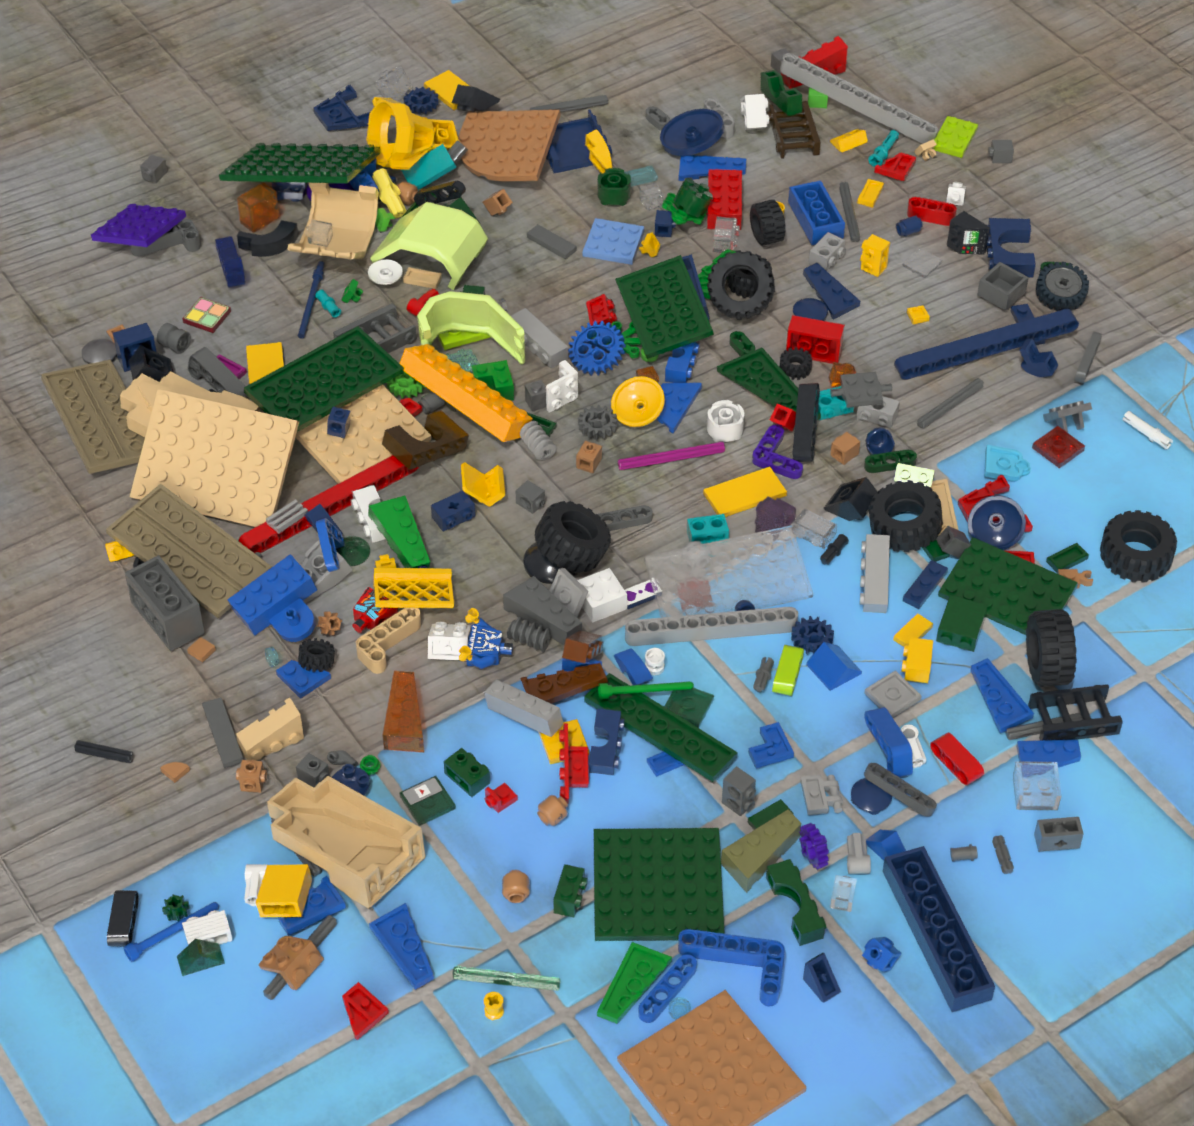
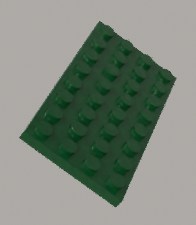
M357 326L244 387V393L266 414L299 421L298 432L329 415L332 407L341 408L404 373V367Z

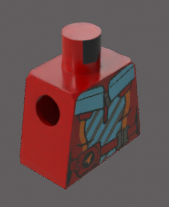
M368 587L353 608L355 622L352 626L359 633L365 628L372 630L397 614L398 608L375 607L374 589ZM383 596L379 600H389V598Z

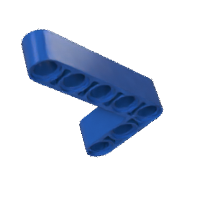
M685 929L680 932L678 937V952L680 955H691L695 959L763 967L759 995L760 1001L768 1007L778 1003L785 947L781 942Z

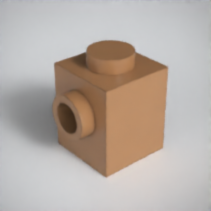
M504 188L493 193L483 201L491 216L497 213L498 215L503 214L507 211V207L513 203Z
M848 432L838 436L832 442L831 456L845 465L859 454L860 441Z
M585 441L576 455V468L594 473L602 460V446Z

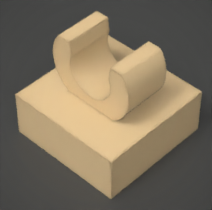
M934 139L921 144L914 152L917 157L922 155L923 159L927 161L929 159L928 153L932 158L936 156V151L933 148L937 144Z

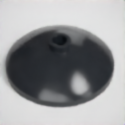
M536 542L524 554L523 561L526 572L530 577L535 576L542 583L553 584L558 570L561 569L554 562L551 563L548 557L543 556ZM568 571L572 576L576 575V571Z

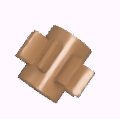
M325 611L324 616H318L317 627L322 630L321 634L328 633V635L333 636L335 631L341 630L342 620L337 617L338 613L331 614L330 611Z

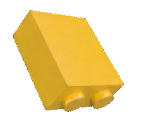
M308 864L267 865L256 899L260 917H302L313 880Z

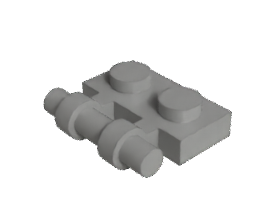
M821 775L801 777L800 783L808 815L828 813V806L834 807L835 813L843 811L842 797L839 796L838 792L839 784L835 780L834 775L827 776V781H822ZM825 791L830 792L831 796H826Z

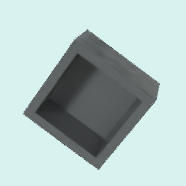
M999 262L980 279L977 295L1006 311L1026 293L1028 277Z

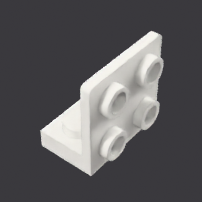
M566 360L559 363V379L546 386V405L549 413L578 398V372Z
M446 622L432 624L428 635V659L459 660L460 648L464 645L468 646L471 625L463 622L455 623V625L447 624Z

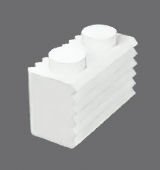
M224 910L211 911L206 916L199 918L191 917L186 922H182L190 953L202 951L203 949L206 950L215 945L218 946L219 944L232 941L231 930Z

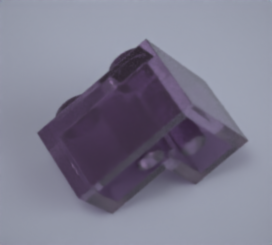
M769 496L763 502L760 501L756 506L755 533L774 543L795 521L796 507L779 498L774 500Z

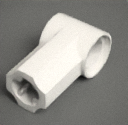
M913 725L903 726L901 731L905 737H908L907 740L912 749L913 768L920 767L926 763L927 759L918 739V730Z
M246 864L244 900L245 903L251 906H257L256 899L268 864Z

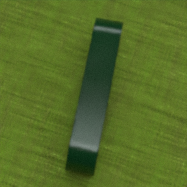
M900 450L869 455L865 458L864 469L869 473H879L896 470L898 463L915 466L917 454L913 450ZM892 459L895 463H887L886 460Z

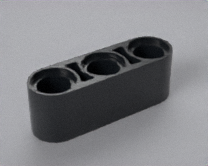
M115 890L107 931L108 946L124 947L132 942L139 902L138 891Z

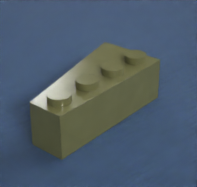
M789 809L722 849L721 865L747 893L752 888V885L763 877L767 866L775 864L776 860L781 855H784L800 838L799 832L801 831L802 823Z

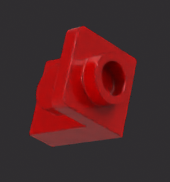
M503 783L494 790L487 787L484 800L488 807H493L499 813L518 801V796L506 783Z

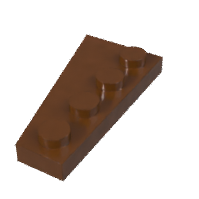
M601 663L575 667L573 671L568 672L559 670L557 674L552 675L538 674L536 678H520L526 693L551 704L596 687L599 683L608 682Z

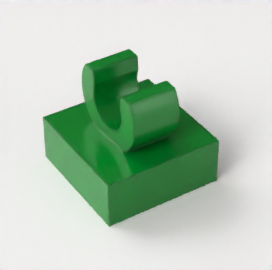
M354 279L350 281L344 290L341 301L348 303L352 299V301L358 303L361 299L360 295L363 293V290L357 288L358 281Z

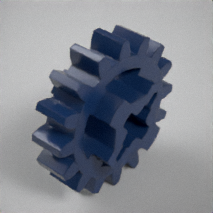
M423 86L421 88L415 87V90L410 89V93L406 92V96H404V104L410 108V111L412 110L413 114L415 112H418V115L423 112L427 114V111L433 112V109H437V105H439L438 94H435V90L430 91V88L425 89Z
M809 616L808 620L801 618V623L796 621L795 626L792 627L791 640L794 641L793 645L804 648L806 654L810 651H813L814 654L823 642L833 644L834 630H831L832 625H826L827 620L819 621V617L815 620L811 616Z

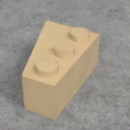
M290 697L285 700L286 704L275 711L274 708L270 710L268 717L260 722L257 719L236 734L239 748L246 760H259L268 754L277 752L286 746L304 739L301 715Z

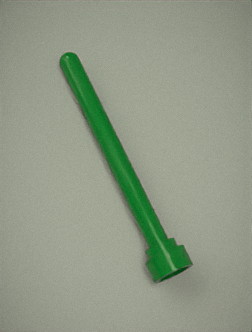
M689 681L612 687V685L607 683H599L598 695L601 700L608 699L615 694L693 689L694 684Z

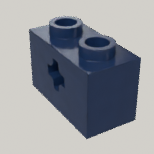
M462 490L432 504L431 516L444 532L474 518L475 504Z

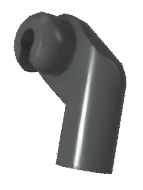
M343 750L331 751L327 755V760L331 764H352L354 767L358 765V762Z

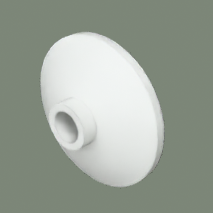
M393 260L377 261L368 269L369 278L373 282L382 285L395 283L403 274L401 265Z

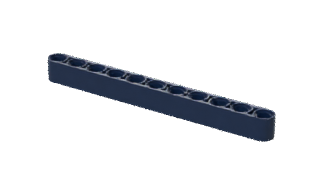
M1064 309L901 356L896 359L894 366L901 378L908 380L1022 347L1026 339H1033L1035 343L1070 333L1078 328L1079 322L1070 309Z

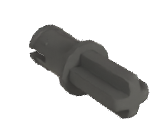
M768 657L767 663H765L767 658H762L760 668L756 671V680L753 688L758 692L765 690L767 681L771 678L770 672L774 665V660Z

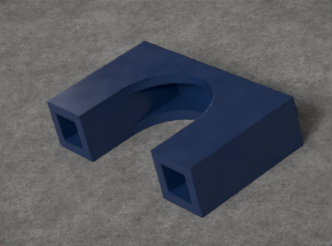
M989 218L987 225L990 227L987 243L989 247L987 249V258H990L988 269L991 270L1001 262L1028 278H1033L1036 266L1034 253H1013L1001 247L1005 243H1029L1031 235L1030 219Z

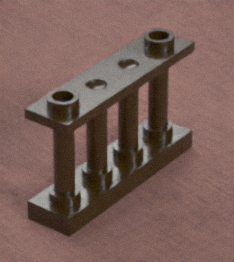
M802 101V113H797L794 116L786 115L784 112H775L773 104H769V111L766 114L769 115V121L776 141V152H779L781 159H784L785 150L809 148L813 156L820 155L821 142L808 101ZM790 117H799V118H801L800 121L779 122V123H778V121H777V119H779V118H790ZM805 128V131L781 133L780 129ZM804 137L808 139L805 142L784 143L783 140Z

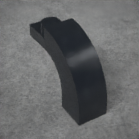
M281 220L277 228L268 234L257 235L239 231L237 234L238 248L250 250L252 256L256 257L277 255L286 251L288 244L295 243L298 238L297 223Z

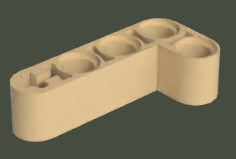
M404 608L356 640L357 657L371 672L376 674L384 672L387 668L385 651L420 629L421 617L419 608Z

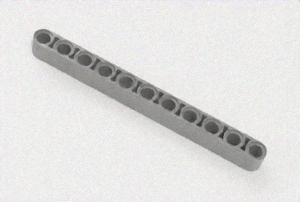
M787 53L783 55L780 72L828 95V97L922 144L935 139L938 128L934 124L794 54Z

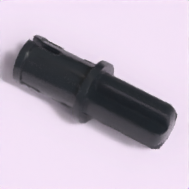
M839 534L836 540L827 546V550L820 557L822 564L828 565L836 556L841 554V550L849 542L847 536Z

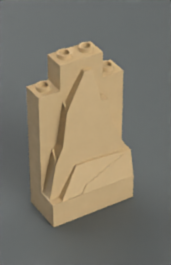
M171 371L160 382L141 374L120 394L121 408L129 412L126 417L128 429L143 437L146 436L158 389L260 412L259 406L243 396L225 390L222 393L210 392Z
M329 776L319 782L314 788L295 778L267 801L269 815L275 819L271 824L273 840L326 870L329 874L330 882L368 909L425 858L422 828Z

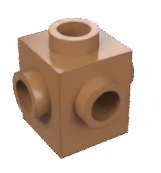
M242 760L241 767L236 770V780H239L241 791L262 792L263 783L267 779V770H264L263 762Z

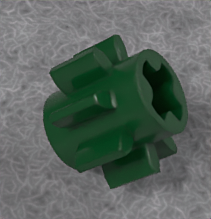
M172 894L171 897L164 900L165 906L162 907L164 915H167L168 921H180L188 916L187 910L190 909L189 902H185L183 895L177 896Z

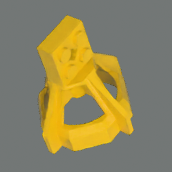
M374 97L372 100L374 108L369 114L366 140L367 144L380 147L381 153L376 157L377 164L380 166L409 170L425 154L441 144H444L448 151L456 141H459L453 121L420 117L410 112V108L407 105L392 98ZM391 116H394L396 120L395 143L388 144V125Z

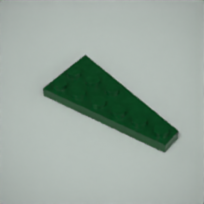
M763 348L717 366V372L774 407L776 404H780L796 412L799 388ZM819 411L817 420L821 419V413Z

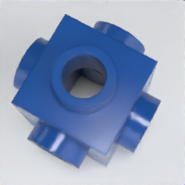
M878 937L872 938L866 943V950L862 956L867 959L868 965L883 972L890 971L902 953L893 946L894 943L890 939Z

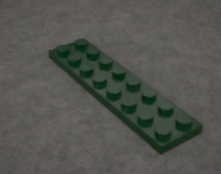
M610 673L606 675L608 680L606 683L612 685V687L629 686ZM596 686L584 696V702L595 709L621 711V718L625 719L624 727L711 782H714L737 758L738 752L643 693L615 694L608 699L600 700L598 686Z

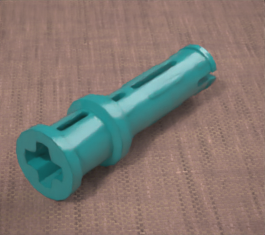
M891 130L882 144L875 148L874 154H871L868 158L870 165L873 167L882 165L883 160L888 156V151L899 138L897 131Z

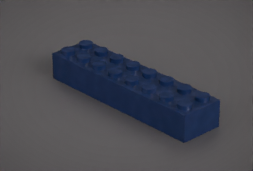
M922 846L885 857L882 872L951 1012L992 1000L995 984L925 847Z

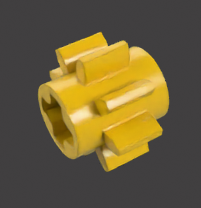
M388 554L380 555V560L375 561L376 568H396L395 559L389 558Z

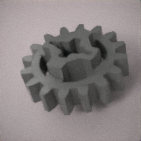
M600 405L597 408L591 406L590 410L584 408V413L580 412V417H578L579 430H582L583 435L588 434V438L595 436V439H598V436H601L604 439L606 434L611 436V431H616L617 415L613 414L612 409L607 410V406L601 408Z

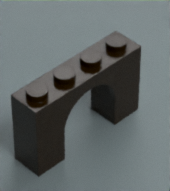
M440 410L427 415L424 427L436 440L435 442L417 440L400 425L386 429L382 445L411 470L465 450L469 435Z

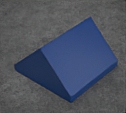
M823 642L806 663L829 691L862 674V671L838 645Z

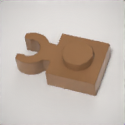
M1058 569L1057 574L1078 582L1077 588H1080V584L1084 586H1092L1093 579H1087L1091 577L1092 573L1089 570L1078 573L1077 569Z

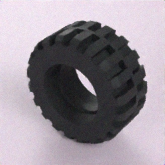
M741 250L735 251L736 253L732 254L729 252L725 257H720L716 265L713 264L711 268L712 271L708 275L707 284L709 296L718 311L727 317H733L737 320H742V318L751 319L752 316L760 315L761 311L767 309L769 302H772L773 293L775 292L774 276L768 263L761 259L759 255H754L750 251L741 252ZM736 270H748L757 278V291L753 297L746 301L733 300L725 291L727 277Z
M901 480L895 484L890 483L886 485V488L882 487L878 494L873 496L869 504L872 535H889V549L892 548L893 551L899 552V550H904V552H909V550H920V547L923 546L925 548L930 545V541H935L938 537L937 535L942 530V507L939 496L932 488L927 485L924 486L921 482L913 483V480L902 482ZM906 511L920 514L918 517L908 521H899L892 518L894 515Z
M560 501L546 509L535 528L534 536L538 549H541L543 556L548 557L551 563L554 562L557 564V567L566 568L567 571L581 573L596 568L611 543L609 528L601 520V517L593 513V510L590 508L587 509L582 504H574L571 501L567 503Z
M1135 510V512L1126 511L1123 515L1121 513L1116 515L1105 526L1100 546V556L1108 569L1111 568V572L1114 575L1118 574L1124 580L1130 579V582L1141 581L1143 583L1148 582V580L1154 581L1158 577L1164 576L1172 566L1177 548V537L1173 528H1170V524L1166 520L1163 521L1160 516L1151 515L1152 513L1147 511L1146 513L1141 512V510ZM1139 542L1147 545L1152 550H1136L1129 547L1126 543Z
M1063 609L1034 611L1028 617L1029 620L1027 621L1026 651L1032 680L1040 687L1068 685L1075 677L1074 673L1076 672L1077 663L1076 638L1074 636L1072 620Z

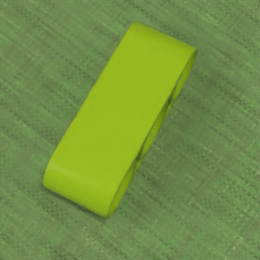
M784 644L772 692L789 696L793 695L803 659L804 648Z

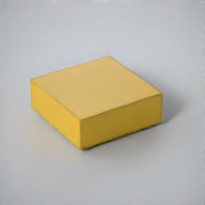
M924 305L907 308V315L912 324L929 321L930 316Z

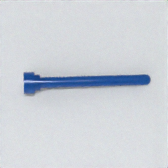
M212 902L140 943H129L123 947L130 962L140 958L139 955L142 954V951L183 929L182 922H186L191 917L199 918L206 916L211 911L217 910L219 904Z

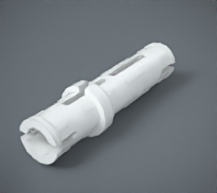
M1131 411L1125 413L1123 421L1149 437L1151 442L1155 441L1166 450L1172 445L1170 443H1173V440L1161 433L1159 428L1152 427Z

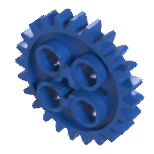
M594 321L593 326L587 323V328L581 326V332L575 331L577 337H571L573 342H569L571 348L568 349L572 364L576 366L578 371L582 369L584 374L589 372L590 376L593 375L594 371L597 375L600 374V371L606 374L607 368L613 370L612 365L618 366L617 360L623 359L620 354H625L623 349L626 347L623 342L625 339L621 331L615 325L611 326L610 322L605 325L604 321H601L600 325H598Z

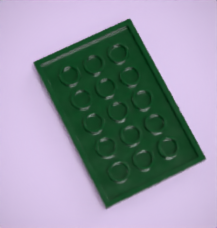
M681 255L615 279L647 359L714 335Z
M972 537L971 545L962 553L939 590L938 597L948 601L949 596L952 595L988 605L986 618L1027 635L1026 628L1029 615L1039 610H1064L1076 590L1078 582Z

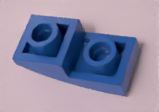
M632 648L614 655L622 673H627L632 685H641L653 679L642 659Z

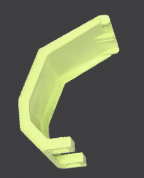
M426 202L398 220L371 256V261L375 263L399 249L432 256L446 267L452 277L448 287L454 290L473 259L477 258L485 247L488 237L478 220L464 211Z
M449 291L430 297L417 315L421 345H431L438 334L450 330L487 333L514 357L519 364L525 363V334L523 328L490 295Z

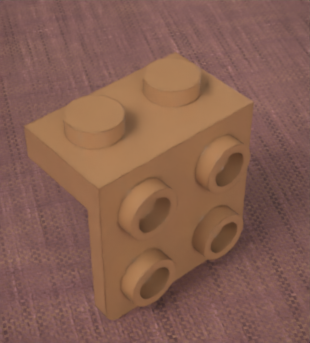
M286 935L280 938L272 950L264 955L263 960L259 963V967L262 970L280 973L289 987L297 990L324 958L311 940Z

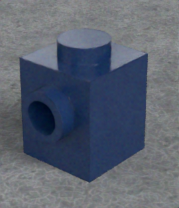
M656 211L655 236L672 237V228L676 229V223L671 218L672 213L670 211Z

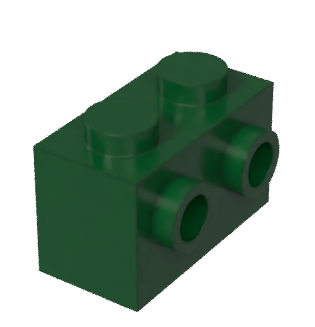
M460 748L443 761L444 774L471 797L490 784V771L487 766L481 765L472 753L466 752L463 748Z
M564 864L553 899L554 914L575 917L577 908H580L582 904V891L586 890L588 878L585 877V868Z

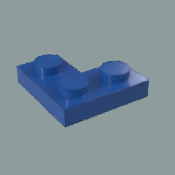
M779 722L760 727V734L765 744L748 749V754L756 769L794 758V751Z

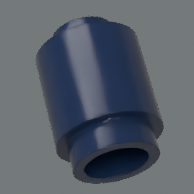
M912 216L896 223V230L900 236H908L920 232L923 224L920 218Z

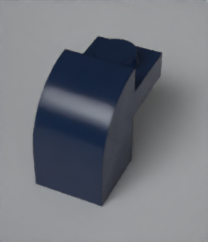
M1026 339L1019 350L1024 358L1021 367L1031 375L1037 377L1052 376L1059 366L1052 351L1039 353L1033 339Z

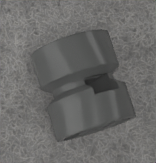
M170 323L163 324L157 334V342L178 353H183L188 348L191 340L189 332L178 329Z

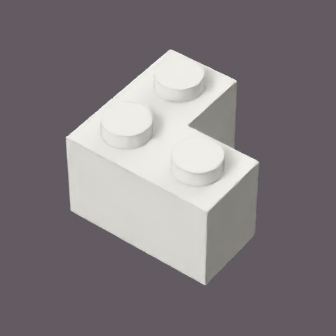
M764 94L745 95L741 98V112L744 115L745 130L764 129L769 124V115L766 114L768 100Z

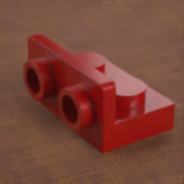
M605 294L586 302L591 326L594 325V321L598 325H600L601 321H604L605 325L608 322L612 325L613 322L617 321V316L613 311L615 305L612 299H608Z

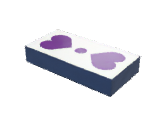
M654 579L625 589L627 593V609L662 596V591Z

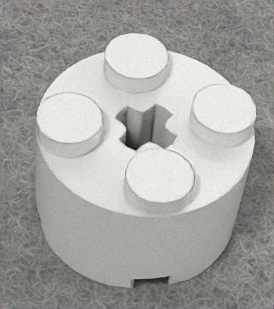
M721 400L712 404L707 415V432L715 442H729L741 438L744 426L743 408L739 404H732V401Z

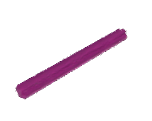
M717 442L619 459L618 468L619 470L723 453L725 452L724 442Z

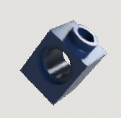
M332 407L327 420V434L345 438L350 427L351 411Z

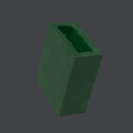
M950 595L938 628L936 641L974 652L986 618L988 605Z

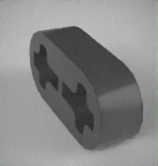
M653 106L646 109V120L657 129L662 130L670 121V117L659 108Z

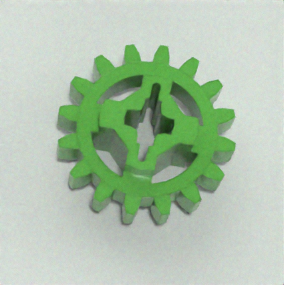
M406 372L387 382L389 392H394L395 397L401 395V398H404V396L411 398V395L417 396V392L422 393L423 388H425L423 384Z

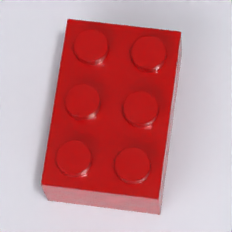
M792 315L788 328L786 350L788 351V348L794 350V347H797V350L803 348V352L807 350L814 361L838 365L842 352L845 325Z

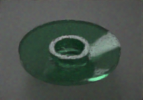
M356 536L343 538L344 546L336 549V552L345 559L349 566H357L364 563L370 555V546L367 541Z

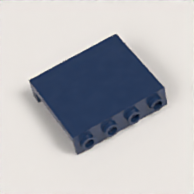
M588 109V118L558 123L546 156L553 174L594 165L589 160L590 150L585 146L586 135L597 129L607 144V138L602 134V128L597 124V118L590 109ZM607 144L610 155H612V148Z

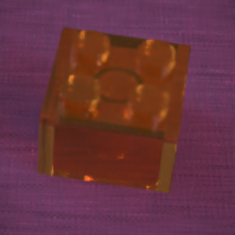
M264 182L237 197L240 222L253 233L280 218L277 193Z

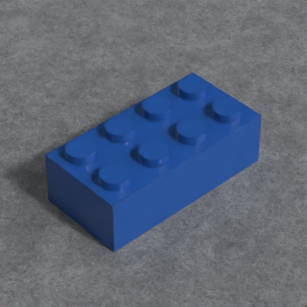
M821 180L789 187L788 203L811 245H816L828 232L844 239L845 222Z

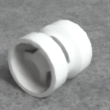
M651 648L645 654V665L651 675L661 674L665 668V654L659 648Z

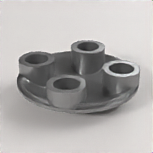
M107 339L90 341L82 349L83 361L86 363L112 360L117 355L115 343Z

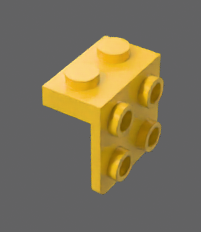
M465 462L461 464L462 488L466 494L471 495L488 507L505 496L502 467L497 465L486 474H483Z

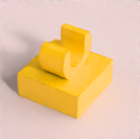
M653 232L648 233L645 240L641 241L643 246L639 247V250L642 254L648 253L650 257L657 256L661 244Z

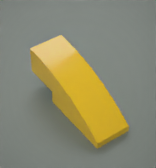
M597 129L587 134L585 146L590 150L589 160L602 174L606 169L612 168L610 152Z

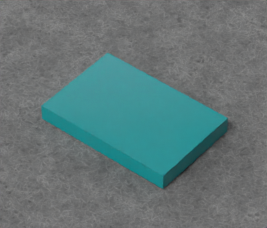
M441 144L425 154L409 170L401 169L407 182L415 185L420 190L455 169L456 165L444 144Z

